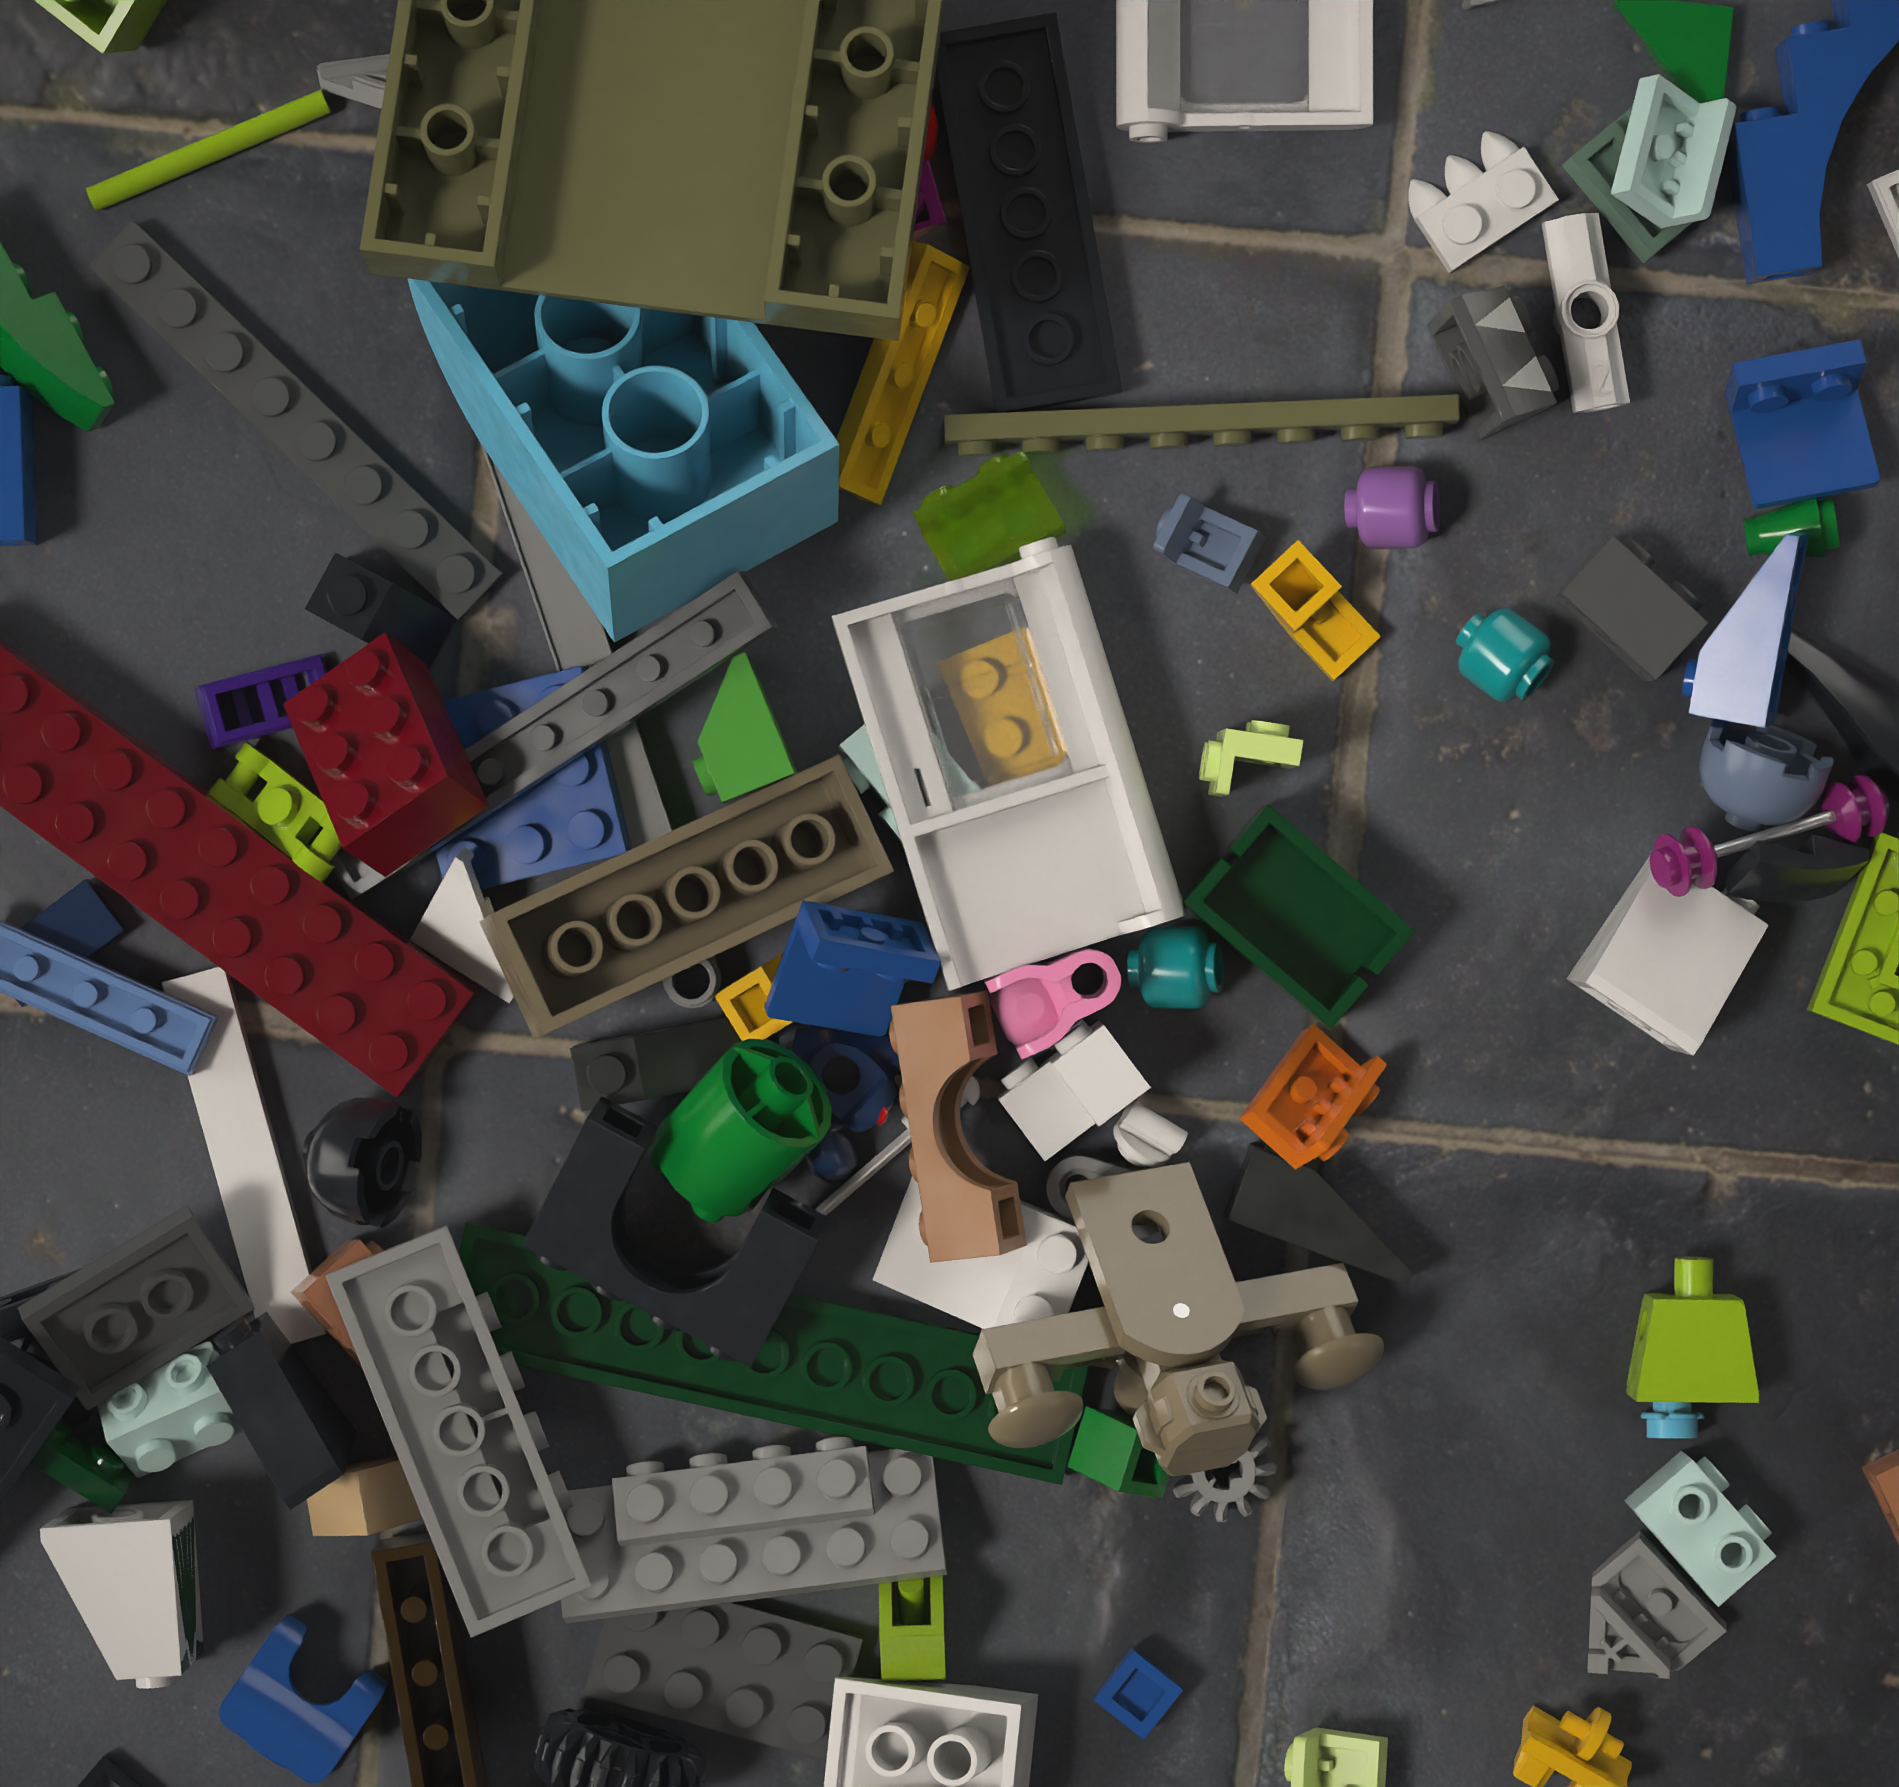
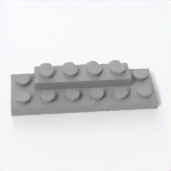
M447 1225L325 1274L470 1637L479 1635L592 1587L562 1513L563 1510L573 1507L560 1471L549 1475L545 1471L538 1451L550 1446L536 1412L533 1411L524 1416L514 1394L515 1391L525 1387L522 1376L511 1351L500 1356L497 1352L490 1332L501 1328V1324L488 1292L475 1296Z
M833 1437L818 1441L816 1443V1452L791 1455V1450L788 1446L771 1445L753 1450L752 1461L728 1463L727 1455L709 1453L690 1458L689 1469L666 1472L664 1464L661 1462L647 1461L634 1463L626 1467L627 1477L612 1478V1485L569 1490L568 1493L573 1507L563 1510L562 1513L592 1587L561 1600L562 1618L566 1623L947 1575L934 1457L900 1449L868 1452L866 1446L854 1447V1440L849 1437Z

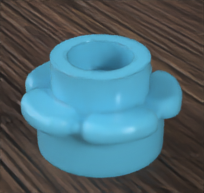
M1653 1402V1412H1642L1641 1418L1646 1419L1647 1438H1698V1419H1704V1413L1691 1412V1402Z

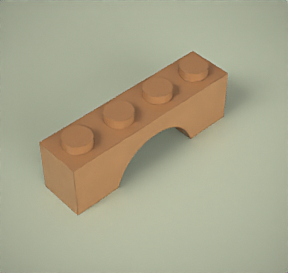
M988 990L919 999L892 1005L893 1019L889 1027L891 1046L899 1057L902 1077L899 1102L901 1110L909 1122L912 1142L909 1153V1167L912 1177L918 1182L922 1207L919 1216V1232L922 1241L928 1246L930 1263L998 1256L1027 1246L1017 1182L999 1176L987 1169L970 1150L961 1126L960 1106L967 1082L983 1063L997 1055Z

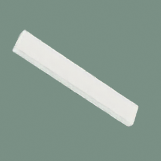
M216 967L162 982L165 993L219 1016L194 1075L188 1076L248 1294L255 1308L253 1310L255 1319L267 1311L291 1344L325 1335L327 1332L290 1293L312 1273V1269L230 975L221 968Z

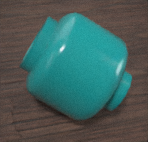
M1500 608L1487 617L1476 613L1465 624L1456 639V644L1463 648L1458 660L1459 673L1498 702H1509L1516 697L1522 701L1527 700L1541 686L1554 665V660L1548 656L1551 645L1550 638L1518 613L1508 608Z
M1199 926L1152 927L1143 935L1139 949H1131L1129 951L1127 960L1129 985L1131 988L1140 987L1145 1003L1153 1009L1203 1008L1210 1001L1212 994L1220 992L1223 987L1224 956L1221 943L1219 941H1211L1208 932Z

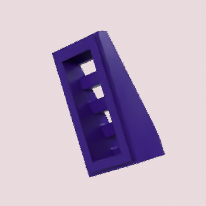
M323 654L199 685L194 689L211 751L293 729L288 715L283 717L278 715L270 682L280 680L285 700L288 701L299 693L295 675L306 673L308 684L310 685L328 672ZM255 687L264 722L253 724L244 692L245 689ZM227 694L230 695L239 727L230 731L227 730L218 698Z

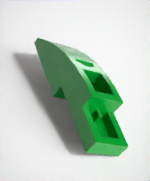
M0 241V367L9 376H12L19 385L25 388L29 394L62 418L86 432L98 429L115 404L109 377L100 366H95L83 345V333L74 314L69 310H64L55 292L32 300L30 297V284L24 270L17 263L11 262Z

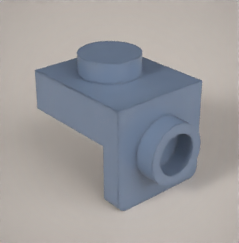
M1182 492L1174 506L1169 507L1161 516L1157 525V539L1153 549L1173 565L1237 594L1266 537L1258 530L1209 509L1194 497Z

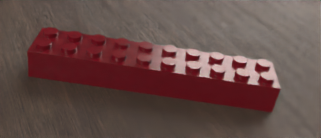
M0 638V807L392 1095L400 1097L406 1094L481 991L429 952L411 942L410 938L358 900L350 901L346 892L331 880L326 878L324 882H321L305 872L290 857L243 819L214 799L207 789Z

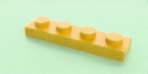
M912 241L899 341L874 338L836 439L839 443V489L864 501L878 505L882 504L970 266L929 244Z

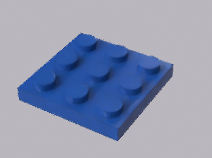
M578 666L444 700L443 703L465 750L589 668L588 666ZM606 739L436 849L442 880L454 858L463 847L474 853L471 865L480 889L616 857L631 850L632 845Z

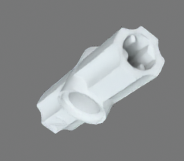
M1581 213L1542 223V230L1555 302L1553 324L1561 338L1573 414L1589 413L1627 405L1630 403L1617 327L1619 303L1615 293L1611 290L1599 213ZM1587 298L1598 306L1601 313L1598 328L1584 329L1573 321L1571 316L1573 300Z

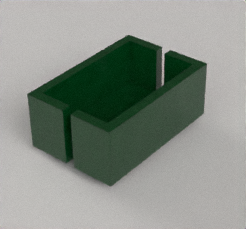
M1269 804L1262 805L1225 848L1234 856V859L1228 864L1222 858H1217L1182 898L1183 904L1318 1022L1332 1029L1369 986L1359 976L1353 975L1358 968L1362 966L1369 973L1378 975L1414 934L1415 930Z

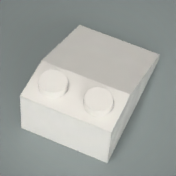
M912 1177L875 1271L873 1281L985 1329L1069 1313L1088 1264V1258L1074 1220L1020 1200L1027 1246L998 1256L930 1263L928 1246L922 1241L919 1232V1216L922 1207L918 1182Z
M838 1676L835 1678L824 1787H1029L1038 1694L976 1685L915 1681L882 1682V1679Z

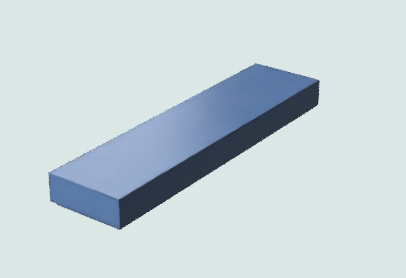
M0 920L1 993L188 1076L194 1075L219 1016Z

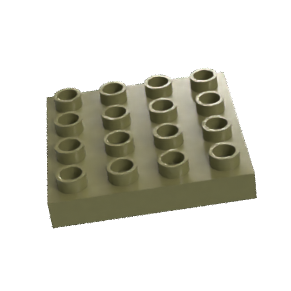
M398 0L360 244V252L369 273L899 341L945 0Z

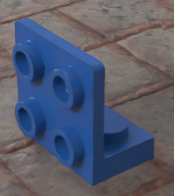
M1860 339L1733 363L1724 394L1751 503L1754 508L1762 509L1874 488L1878 485L1880 474L1857 389L1866 365Z
M803 900L764 1008L768 1017L881 1037L887 1032L892 1019L891 1006L897 1005L904 984L909 979L933 984L941 960L923 922Z

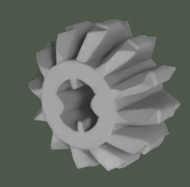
M1265 1435L1254 1438L1246 1453L1233 1462L1234 1464L1238 1461L1237 1469L1227 1470L1226 1480L1217 1481L1212 1470L1185 1474L1187 1476L1177 1481L1172 1487L1177 1498L1186 1497L1196 1492L1190 1505L1191 1513L1196 1516H1200L1206 1510L1210 1501H1214V1515L1217 1522H1226L1228 1517L1227 1503L1234 1501L1239 1512L1244 1517L1250 1515L1252 1509L1245 1497L1248 1491L1262 1499H1267L1270 1495L1269 1488L1263 1482L1256 1479L1255 1476H1269L1277 1471L1274 1461L1255 1459L1271 1447L1269 1439Z

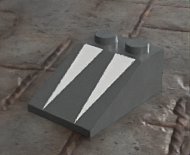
M1505 286L1455 297L1449 300L1427 324V328L1457 394H1459L1461 404L1478 441L1538 415L1557 403L1552 393L1559 390V383L1554 369L1544 354L1536 357L1526 335L1533 331L1528 311L1518 296L1510 299Z

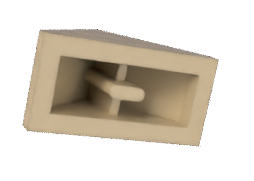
M398 1456L346 1465L344 1475L307 1499L313 1536H368L423 1519Z

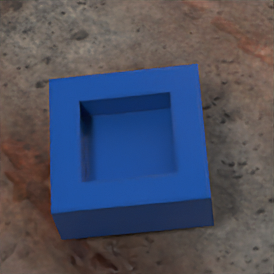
M1132 1646L1094 1693L1093 1699L1144 1740L1182 1693L1183 1687L1178 1681Z

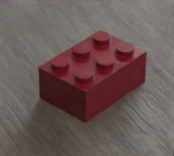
M386 632L283 704L342 848L384 877L396 871L489 806L427 664Z

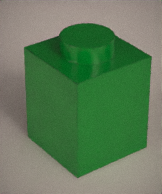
M1086 1406L1067 1467L1118 1492L1163 1498L1170 1475H1167L1159 1465L1155 1453L1142 1447L1133 1422V1416L1125 1412Z

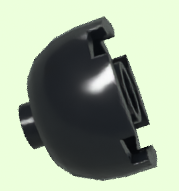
M353 1098L339 1103L322 1117L315 1129L307 1135L304 1141L302 1159L306 1165V1175L314 1198L333 1216L349 1223L370 1225L378 1228L386 1227L398 1217L412 1193L401 1190V1187L406 1177L409 1160L419 1163L421 1161L422 1130L417 1113L414 1110L402 1108L396 1101L376 1098Z

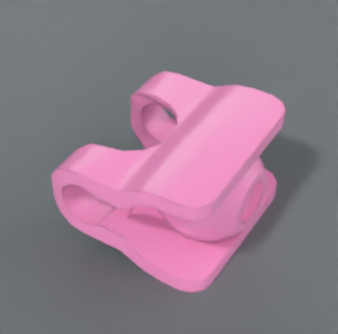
M1084 947L1070 951L1047 963L1035 962L1013 968L1007 972L986 978L984 982L991 993L989 1002L1009 1042L1015 1045L1022 1060L1051 1047L1064 1037L1077 1020L1106 1007L1114 1001L1120 990L1121 975L1114 960L1109 955L1097 949ZM1092 962L1097 964L1102 969L1103 975L1100 988L1092 994H1078L1072 986L1071 977L1074 971L1085 963Z

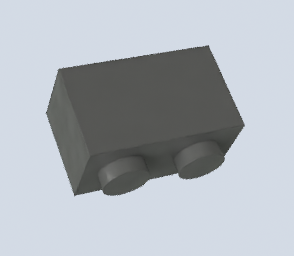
M1615 536L1604 540L1554 594L1553 598L1645 682L1657 680L1709 622L1697 612L1702 607V603L1691 591L1675 580L1668 586L1650 569L1655 564V561L1644 548L1628 537L1621 543Z

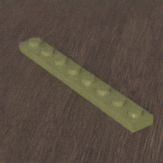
M1459 394L944 415L945 447H958L959 457L997 455L996 445L1022 444V454L1025 455L1060 453V442L1086 441V452H1114L1124 450V440L1149 439L1150 449L1154 450L1182 449L1188 447V437L1213 436L1214 447H1240L1252 445V435L1277 434L1278 444L1294 445L1316 442V432L1341 431L1342 442H1366L1379 440V430L1405 429V439H1434L1444 437L1443 427H1452L1460 420Z

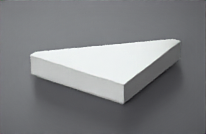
M463 847L454 858L410 941L510 1003L514 995L479 923L485 917L494 913L489 897H483L472 868L471 860L474 857V853Z

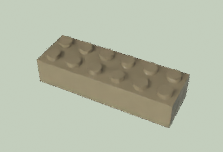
M839 754L485 917L479 923L535 1040L796 918L803 900L826 904L894 872V869Z

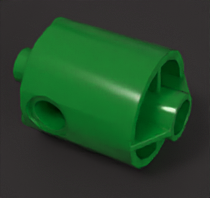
M749 1038L736 1043L695 1084L678 1107L670 1111L662 1120L656 1131L655 1141L648 1148L649 1161L653 1168L664 1174L673 1188L691 1203L694 1212L701 1219L717 1223L725 1216L737 1217L753 1210L772 1185L784 1179L826 1135L831 1127L832 1107L825 1086L813 1069L790 1049L770 1040Z

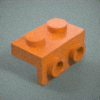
M1312 1024L1301 1031L1239 1119L1295 1170L1316 1157L1326 1161L1342 1147L1349 1137L1350 1133L1344 1126L1351 1116L1356 1117L1360 1115L1379 1094L1380 1088L1375 1082L1387 1066V1063L1377 1055L1360 1066L1320 1028Z

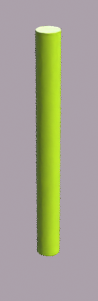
M322 89L87 187L88 197L95 211L98 212L332 113Z

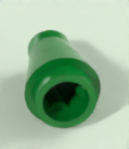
M1814 498L1794 502L1759 516L1743 519L1748 556L1771 555L1784 536L1795 531L1809 533L1805 557H1825L1824 551L1840 549L1837 519L1832 498L1823 500Z

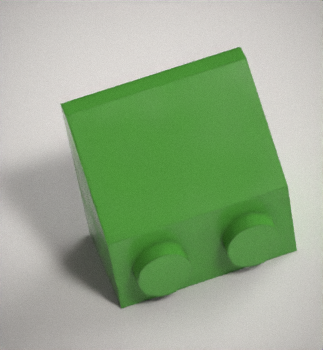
M746 652L734 656L697 741L702 756L692 760L706 796L709 795L711 797L719 794L722 803L726 804L745 798L798 773L752 659Z

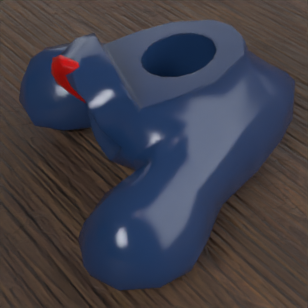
M814 1025L796 1029L792 1051L813 1069L825 1086L832 1107L831 1127L822 1141L804 1158L810 1174L827 1183L848 1178L859 1164L856 1143L844 1131V1127L859 1133L871 1128L873 1125H882L887 1121L888 1110L899 1093V1088L895 1083V1076L897 1074L901 1076L899 1057L891 1046L889 1033L877 1037Z

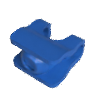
M289 1614L275 1626L225 1697L219 1709V1717L225 1727L246 1740L250 1747L276 1765L288 1769L310 1784L320 1783L329 1776L383 1697L388 1680L373 1670H367L355 1680L351 1688L340 1699L330 1703H315L304 1698L296 1690L292 1681L291 1665L296 1653L304 1643L308 1627L302 1621Z

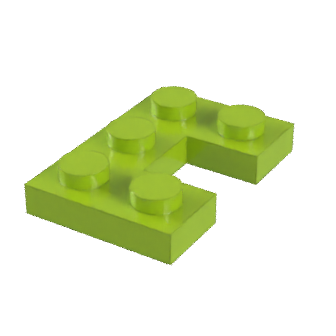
M1881 833L1874 836L1869 848L1870 860L1860 871L1807 1010L1899 1046V976L1895 975L1899 964V839Z

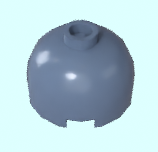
M1713 719L1702 748L1699 763L1702 786L1713 803L1726 811L1725 820L1729 824L1742 830L1760 832L1763 824L1780 826L1799 820L1815 806L1825 787L1834 760L1832 757H1821L1820 761L1813 757L1817 747L1815 743L1774 725H1769L1765 728L1757 726V732H1747L1740 729H1732L1734 722Z

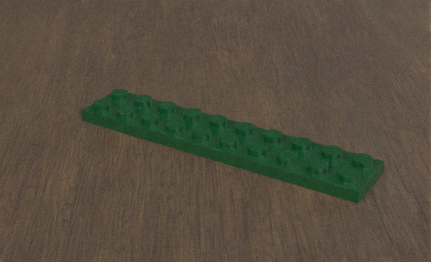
M472 1221L465 1223L458 1255L475 1296L488 1292L501 1324V1328L490 1332L499 1356L511 1351L518 1366L836 1436L849 1437L854 1440L1059 1485L1063 1483L1075 1425L1061 1437L1049 1443L1030 1448L1006 1447L991 1438L988 1427L992 1419L999 1412L993 1394L985 1393L973 1358V1352L980 1333L791 1292L752 1366L749 1367L740 1361L732 1362L719 1358L707 1348L704 1342L682 1330L671 1331L659 1326L650 1318L648 1312L625 1300L615 1301L601 1295L594 1289L591 1282L569 1270L560 1271L546 1266L536 1257L535 1252L522 1246L527 1236L526 1233ZM1089 1365L1064 1370L1060 1381L1052 1382L1054 1390L1073 1392L1082 1398Z

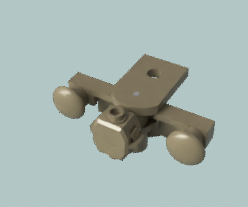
M1186 1162L1071 1182L1065 1197L1105 1307L982 1329L973 1352V1358L985 1393L993 1394L999 1412L992 1419L988 1427L991 1438L997 1443L1011 1448H1030L1049 1443L1061 1437L1081 1417L1083 1400L1078 1394L1073 1392L1055 1391L1052 1382L1060 1381L1062 1373L1066 1369L1087 1365L1119 1370L1114 1382V1395L1117 1403L1127 1414L1133 1416V1422L1142 1447L1154 1452L1159 1465L1167 1475L1175 1477L1229 1466L1246 1453L1253 1438L1267 1419L1257 1389L1245 1384L1241 1372L1233 1361L1221 1360L1219 1353L1229 1344L1232 1338L1262 1333L1265 1327L1272 1326L1271 1330L1275 1340L1293 1336L1301 1358L1295 1363L1292 1369V1376L1300 1385L1315 1390L1335 1389L1363 1378L1381 1360L1384 1353V1342L1381 1337L1375 1334L1355 1333L1350 1317L1358 1303V1299L1344 1263L1235 1282L1191 1164ZM1140 1223L1152 1225L1160 1231L1164 1241L1156 1244L1143 1242L1136 1237L1132 1226Z

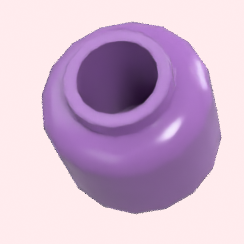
M1372 466L1361 473L1357 489L1346 490L1344 502L1346 525L1348 528H1358L1360 539L1369 549L1417 548L1426 542L1429 532H1437L1439 529L1441 507L1438 482L1436 480L1428 481L1424 470L1419 466Z

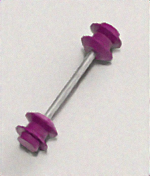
M1855 775L1849 780L1847 786L1840 782H1832L1826 786L1822 797V813L1715 846L1695 826L1685 827L1680 833L1679 841L1671 834H1662L1656 839L1654 851L1650 855V869L1659 886L1666 888L1669 893L1676 897L1685 896L1691 888V883L1700 889L1712 887L1716 880L1718 858L1749 849L1757 840L1768 843L1826 825L1840 842L1847 844L1855 843L1859 839L1861 832L1870 837L1877 836L1885 828L1886 819L1889 815V801L1881 786L1875 784L1866 775Z

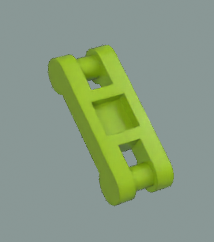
M246 741L235 756L239 760L238 764L226 780L221 777L217 780L209 794L279 848L297 866L317 880L324 882L335 867L331 860L342 846L322 798L270 756ZM262 777L268 783L254 801L246 794L257 779ZM319 827H323L322 831L313 841L311 846L308 845V842L311 840V838L319 829Z

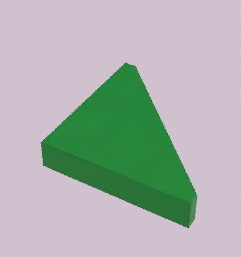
M1613 0V10L1620 13L1644 43V49L1673 85L1678 86L1680 90L1700 104L1724 98L1734 7L1676 0Z

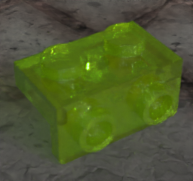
M1023 450L1011 456L1009 454H1000L989 459L978 468L976 476L955 488L952 485H948L934 490L922 500L921 507L912 513L921 536L948 582L1016 562L1021 559L1019 547L1049 537L1057 539L1067 533L1064 522L1033 472L1031 463Z

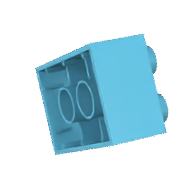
M408 279L412 298L429 344L466 419L480 443L614 642L696 599L735 572H746L838 522L839 443L753 322Z

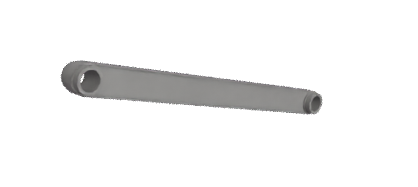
M481 444L557 672L578 666H588L590 668L613 653L606 629ZM637 720L606 739L632 849L673 831ZM716 955L700 962L707 969L710 977V984L704 995L689 997L683 994L676 985V974L662 980L669 998L679 1006L686 1008L702 1007L715 998L714 995L720 991L722 983L721 969Z

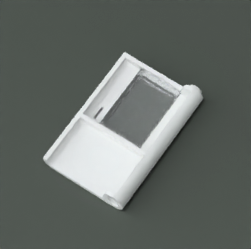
M1116 0V127L1120 130L1129 131L1130 141L1140 143L1163 142L1168 139V132L1353 130L1373 125V0Z
M1049 537L1019 547L1021 560L831 617L931 938L941 960L940 966L948 991L1007 972L1016 967L1029 965L1187 915L1072 546L1058 547L1055 537ZM915 769H917V773H918V776H919V779H920V782H921V785H922V788H923V792H924V795H925V798H926V801H927L928 806H926V804H925V801H924V798H923V794H922V791H921V788H920V785H919V782H918V778H917Z

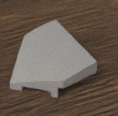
M1641 1531L1636 1533L1592 1573L1587 1673L1608 1674V1670L1656 1673L1658 1678L1670 1679V1670L1679 1671L1727 1632V1623Z

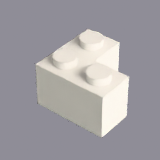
M1083 1019L1072 1025L1061 1040L1054 1044L1058 1050L1056 1053L1038 1066L1030 1057L1001 1079L1007 1090L998 1096V1100L1044 1161L1095 1123L1098 1127L1151 1088L1099 1020L1090 1027H1088Z

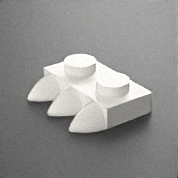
M1485 131L1482 135L1481 156L1486 169L1484 173L1476 165L1464 158L1449 155L1446 158L1444 176L1450 196L1447 197L1440 189L1425 181L1417 179L1410 181L1408 191L1410 212L1449 274L1559 200L1525 147L1519 149L1514 142L1500 134Z

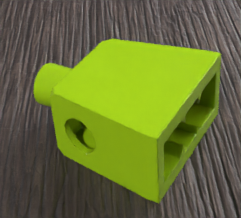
M1675 1257L1674 1293L1644 1294L1626 1388V1394L1636 1402L1759 1403L1758 1384L1744 1301L1734 1294H1713V1258Z

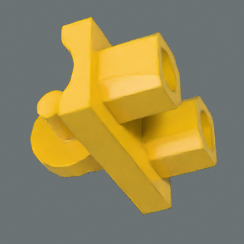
M1533 1705L1523 1719L1522 1740L1514 1759L1513 1774L1517 1779L1531 1787H1543L1555 1770L1572 1780L1567 1787H1629L1627 1786V1780L1632 1768V1762L1619 1755L1623 1749L1624 1742L1607 1733L1611 1723V1713L1597 1707L1584 1720L1574 1713L1567 1711L1560 1721Z

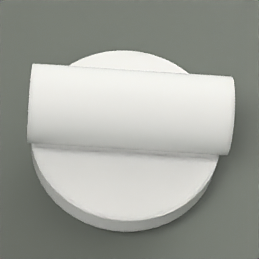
M1135 1100L1127 1105L1113 1129L1114 1137L1122 1156L1130 1163L1140 1167L1158 1168L1164 1166L1172 1154H1176L1181 1149L1188 1135L1187 1131Z

